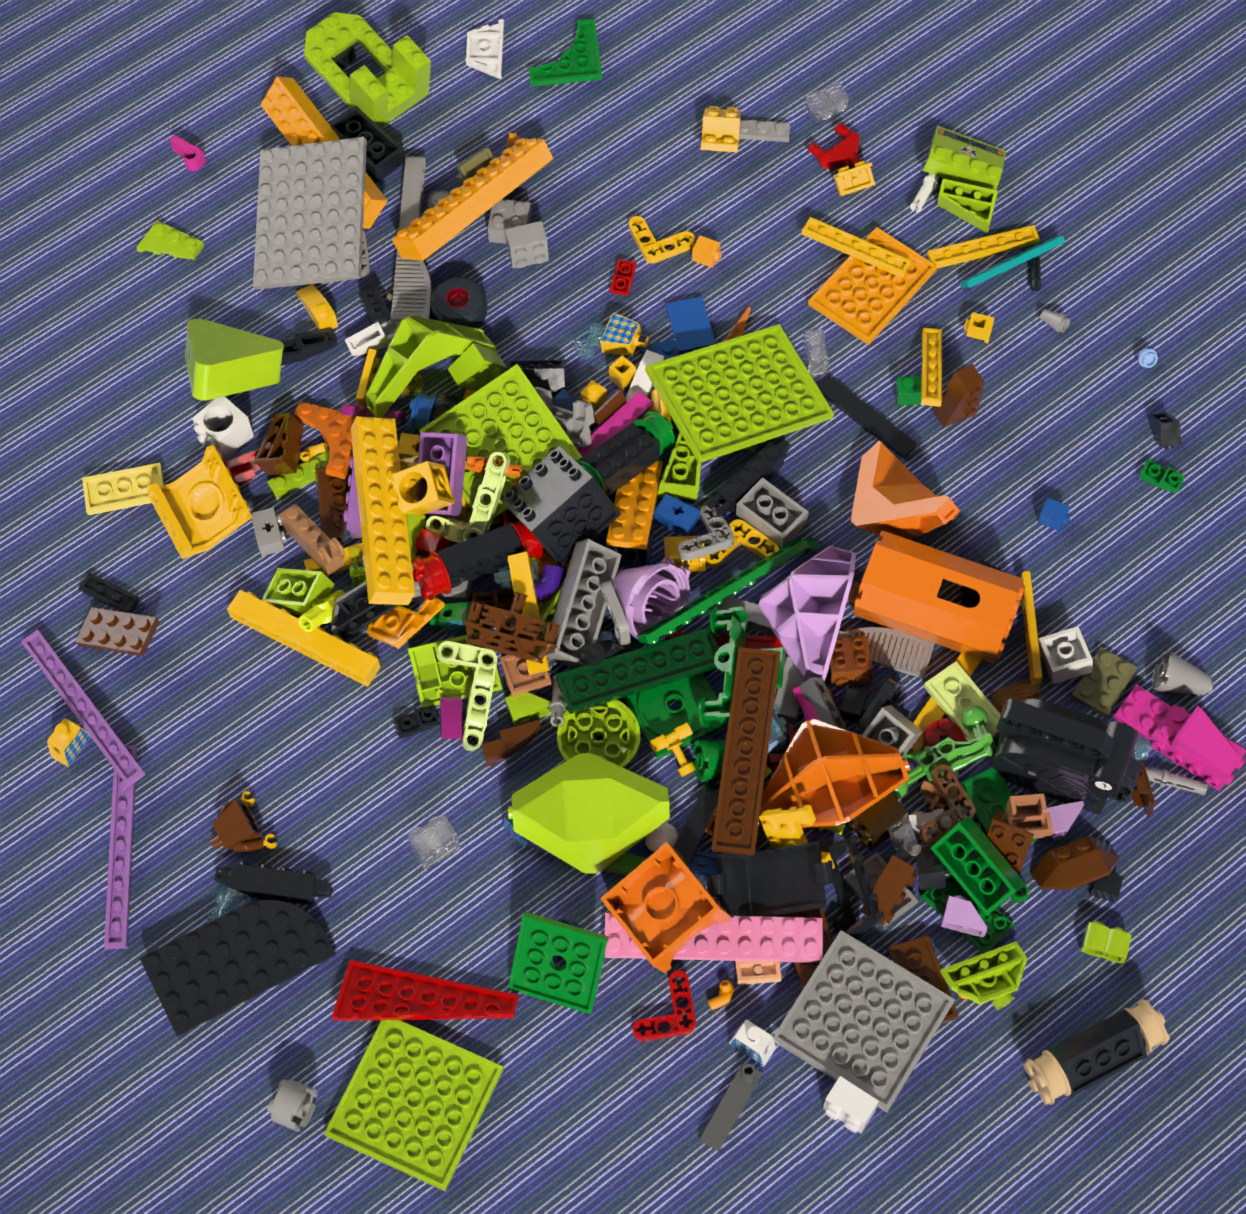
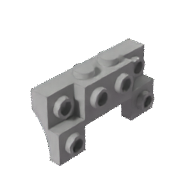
M540 387L534 388L574 445L584 448L592 443L589 425L595 422L592 404L577 400L573 403L572 412L553 405L551 391Z

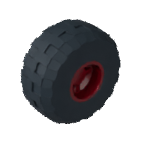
M454 277L447 279L439 284L431 295L430 306L434 320L472 328L479 327L485 320L488 310L485 292L477 282L469 278Z

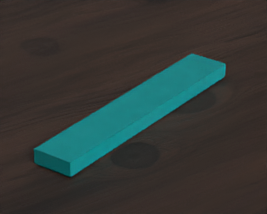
M1053 237L960 281L959 284L963 289L971 288L1065 242L1064 237Z

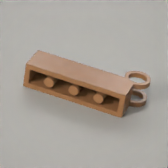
M296 504L279 514L284 530L328 575L344 565L342 556L345 555V551L336 538L330 540Z

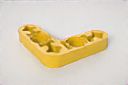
M634 216L629 220V231L648 263L660 262L688 251L695 245V236L689 231H684L656 242L642 217ZM634 224H637L638 226H640V232H639V229L637 228V226H634ZM648 237L650 240L643 243L640 241V238ZM668 244H671L675 248L672 250H666L664 247Z
M737 519L729 524L734 534V544L732 547L721 550L719 553L715 552L705 555L706 564L711 568H716L726 560L739 543L762 559L773 554H767V550L773 549L776 552L779 550V546L745 521ZM739 527L742 528V532H741V531L735 532V528H737V529H738ZM757 537L760 542L758 544H751L749 538ZM718 553L717 559L710 560L711 556L714 557Z

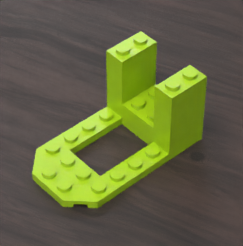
M336 12L306 32L304 58L350 109L357 106L380 128L429 95L431 60L408 35L393 45L392 51L360 15ZM358 41L386 73L376 78L363 65L350 74L349 79L332 58Z

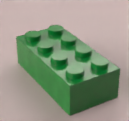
M970 816L959 822L931 847L932 851L986 916L1026 885Z

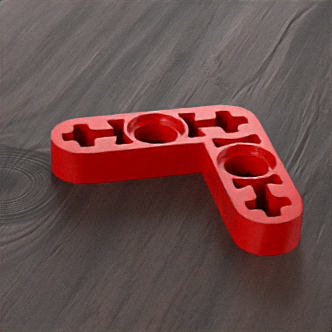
M677 970L672 972L669 977L674 1014L636 1021L633 1025V1035L636 1040L644 1042L688 1035L695 1030V1013L689 979L685 972ZM676 977L685 980L682 982V991L678 992L677 983H673ZM680 997H685L689 1002L684 1008H680L676 1004V1000ZM688 1011H691V1013H687L686 1016L687 1021L692 1023L689 1024V1028L686 1029L684 1025H680L681 1023H683V1015H678L677 1013H686ZM661 1022H668L671 1028L668 1032L663 1033L659 1031L658 1025ZM655 1023L654 1030L656 1034H652V1030H647L645 1035L636 1032L640 1029V1026L650 1029L651 1024Z

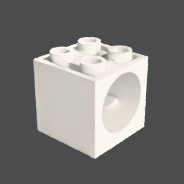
M225 396L214 399L192 418L195 425L193 428L198 433L197 438L204 446L206 444L208 446L214 445L225 461L254 437L248 417ZM230 426L224 431L214 432L218 427Z

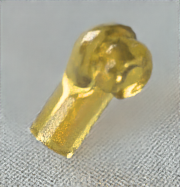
M420 374L415 375L412 384L406 386L400 396L418 394L425 384L423 376Z

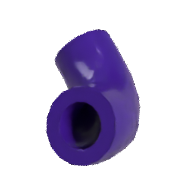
M553 565L543 566L541 578L534 583L538 603L550 598L557 590L563 574L562 567Z

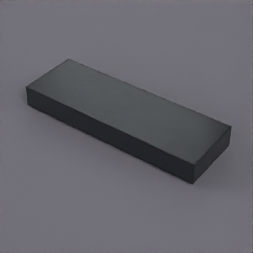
M88 573L78 587L80 592L120 612L132 614L141 601L138 596L91 573Z

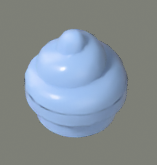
M1151 348L1142 350L1138 355V362L1143 367L1150 368L1157 363V353Z

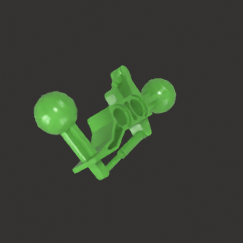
M969 706L962 714V724L968 731L974 732L976 736L974 740L955 742L948 737L933 747H925L923 751H908L903 758L917 766L907 772L909 780L891 792L895 798H902L907 793L908 785L926 775L929 781H933L931 771L935 766L945 764L954 772L986 755L992 756V750L997 747L991 734L986 730L988 723L987 712L982 707ZM939 770L938 778L944 777L946 772Z

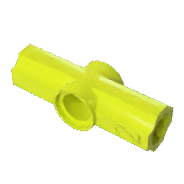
M337 590L327 598L315 601L312 604L313 608L300 616L298 621L300 628L304 629L305 632H312L321 624L331 622L335 600L346 593L343 590Z

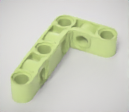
M495 452L490 455L482 484L479 485L472 508L474 509L469 523L436 515L427 520L426 527L428 531L441 534L447 540L456 543L471 539L473 532H476L478 536L487 533L510 465L509 455L505 452ZM498 455L502 456L504 459V463L501 467H499L495 462V459ZM485 494L491 496V503L489 505L483 502ZM435 519L441 522L439 530L434 528L433 522Z
M445 641L439 645L436 651L437 659L440 662L455 666L472 667L475 672L473 684L470 688L466 710L467 718L462 737L463 747L468 751H475L482 744L495 681L497 655L490 649ZM449 648L452 655L449 657L443 656L441 649ZM489 656L492 659V664H484L482 657ZM475 696H482L485 703L483 705L475 703ZM474 736L477 739V745H469L467 737Z

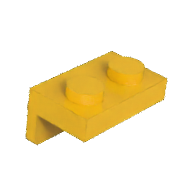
M865 161L856 163V168L850 170L848 166L838 169V174L833 175L840 197L875 185L870 168L873 166L872 162L868 164Z

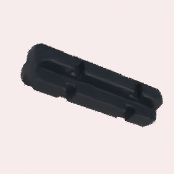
M1034 257L1030 260V289L1032 291H1040L1041 288L1040 257Z

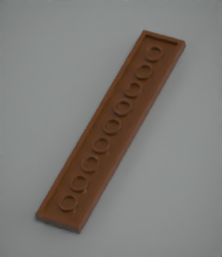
M739 647L712 841V851L755 856L781 656L780 651Z

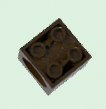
M889 793L852 820L845 822V825L851 832L854 831L859 836L858 839L865 848L868 847L873 851L904 828L908 811L892 793Z

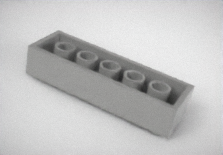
M589 539L576 543L552 624L560 625L554 643L558 647L552 649L547 654L548 658L573 669L589 664L580 658L579 651L597 641L607 607L600 584L610 581L613 586L621 554Z

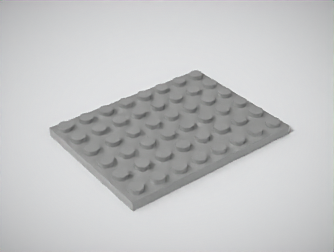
M364 137L260 150L253 288L260 290L361 279L367 140Z

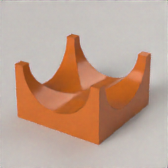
M667 842L600 898L651 965L663 973L671 969V962L674 956L693 937L714 924L726 923L732 918L685 863L683 856Z

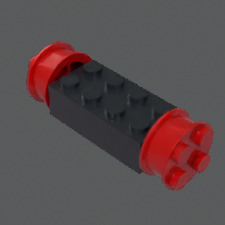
M521 521L515 524L509 522L503 527L442 549L438 553L430 552L426 558H415L413 561V580L418 582L422 597L431 601L438 594H449L451 588L458 587L462 582L467 580L474 581L485 573L492 574L503 566L509 567L507 556L527 551L530 559L533 557L536 559L541 558L543 553L542 545Z

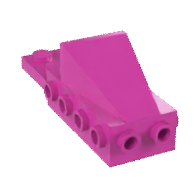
M1138 685L1134 687L1113 717L1118 722L1126 723L1137 730L1138 735L1149 741L1147 745L1204 782H1207L1218 791L1222 789L1224 784L1229 786L1235 777L1233 774L1235 768L1240 770L1246 761L1243 758L1246 753L1243 746L1226 738L1202 708L1197 706L1193 713L1189 714L1185 708L1178 707L1175 704L1171 707Z

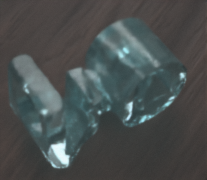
M594 323L590 326L589 338L585 339V345L588 347H585L574 338V351L583 359H591L595 353V346H601L600 341L605 332V326L601 323Z

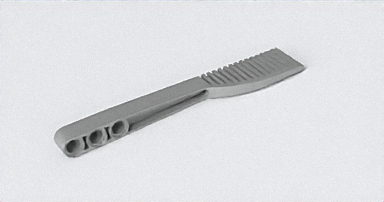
M406 156L399 231L409 227L413 220L421 217L426 169L425 157ZM397 250L391 321L401 322V320L412 315L430 319L432 290L425 263L420 260L402 259Z
M727 596L724 598L725 601L723 603L713 605V607H718L720 610L743 606L748 613L747 629L776 636L758 608V604ZM866 627L846 632L839 630L837 639L865 636L868 639L873 665L876 664L880 667L883 666V668L893 669L894 671L922 679L925 678L935 643L890 628Z

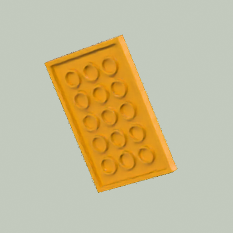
M878 227L872 231L865 241L911 260V266L904 278L849 256L808 301L810 307L867 345H870L937 271V265Z

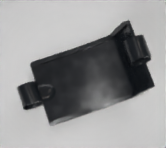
M820 842L755 852V856L720 853L716 855L718 875L706 877L708 892L713 897H720L721 906L732 918L734 916L767 917L826 907L824 885L834 883L832 860L822 863Z

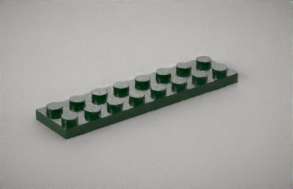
M710 627L604 659L595 666L588 664L556 674L555 679L569 714L716 669L714 657L719 648Z

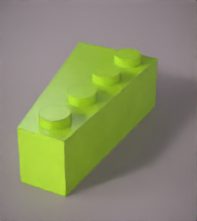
M681 432L660 482L657 497H664L665 494L679 499L697 501L701 463L698 464Z

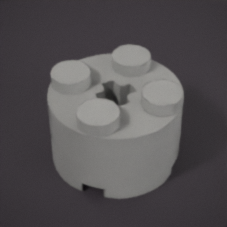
M292 1079L281 1080L278 1086V1093L275 1099L270 1101L267 1111L271 1113V1120L296 1132L301 1131L299 1127H305L314 1113L316 1104L312 1102L313 1097L317 1098V1090Z

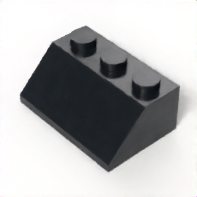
M565 359L507 362L506 371L518 364L534 388L540 387L549 390L551 394H559L562 389L565 390Z

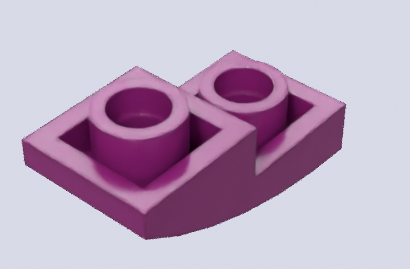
M461 697L441 698V739H462Z

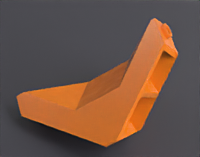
M880 441L862 456L851 515V522L857 528L880 535L881 531H885L912 540L939 526L945 525L950 520L953 521L960 512L947 495L936 496L924 486Z
M813 718L801 723L763 791L760 814L764 810L779 808L789 810L794 806H797L799 809L803 808L804 805H811L816 821L812 826L801 824V827L840 825L852 820L908 781L907 771L911 769L907 759H902L899 749Z

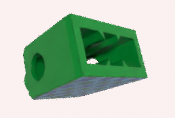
M471 602L445 604L439 614H436L430 620V625L440 626L446 635L461 636L467 634L466 625L462 623V620H467Z

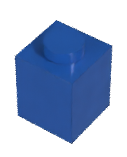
M1047 498L1038 523L1060 532L1062 526H1067L1071 515L1068 514L1070 506Z

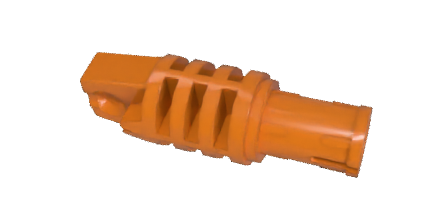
M468 457L466 469L485 475V468L489 457ZM495 459L496 464L501 467L504 461ZM510 464L507 476L521 478L522 465Z

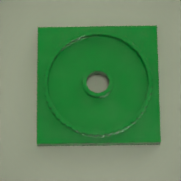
M703 673L623 697L625 704L635 715L640 730L648 744L649 741L661 735L666 736L672 733L673 729L685 723L689 724L693 734L682 739L683 744L679 745L680 748L726 727V725H721L718 720L711 721L709 728H704L699 722V701L704 697L708 698L709 701H718ZM672 699H677L683 705L679 710L673 711L668 708L667 703ZM664 748L654 753V755L659 760L673 753V750L668 751L667 748Z
M525 912L522 917L508 990L592 1014L609 936ZM553 956L563 957L567 964L565 966L555 964Z

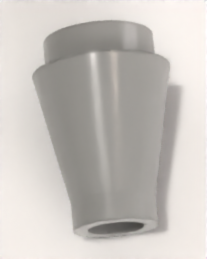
M1044 309L1040 316V319L1056 332H1065L1070 324V319L1067 318V315Z

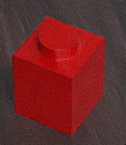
M421 529L420 534L415 540L414 547L422 554L429 556L430 552L438 553V551L448 548L450 541L441 534Z

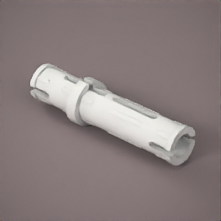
M929 173L924 178L921 189L910 205L912 211L917 206L916 212L922 210L931 191L936 188L939 176Z

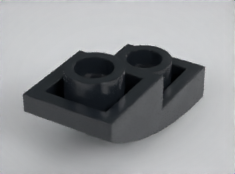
M604 640L579 651V655L582 660L595 666L604 659L625 652V648L612 640Z
M434 705L414 709L413 713L393 717V724L399 739L421 733L440 724Z

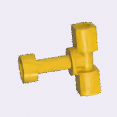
M688 723L673 729V732L666 736L661 735L649 741L654 753L664 748H667L668 751L673 750L681 766L678 769L681 777L696 770L693 762L688 763L679 746L683 744L682 739L693 734Z

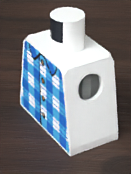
M745 1020L740 1025L729 1042L730 1045L762 1066L766 1065L776 1049L773 1037L749 1020Z

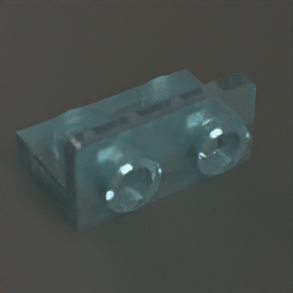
M229 887L223 889V891L220 890L215 900L217 906L215 911L212 910L210 912L207 923L250 903L252 897Z

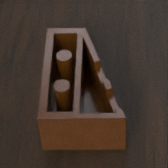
M973 364L954 373L946 386L947 393L942 395L941 407L934 406L932 409L943 428L964 418H971L978 412L985 382Z
M290 413L275 414L254 463L267 475L296 473L304 426Z
M892 855L872 889L873 894L876 893L878 897L875 900L878 910L884 914V917L878 921L883 926L886 922L889 924L895 915L893 910L897 904L901 905L907 895L905 893L909 885H913L918 876L916 868ZM865 902L860 912L865 914L866 916H869V911Z

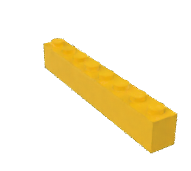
M239 590L227 608L230 618L367 687L381 668L379 659L375 654L371 652L366 653L353 643L348 644L341 637L326 633L320 626L312 632H305L299 626L298 621L300 617L292 616L286 609L282 608L280 610L268 600L262 601L258 599L252 592L247 591L246 593Z

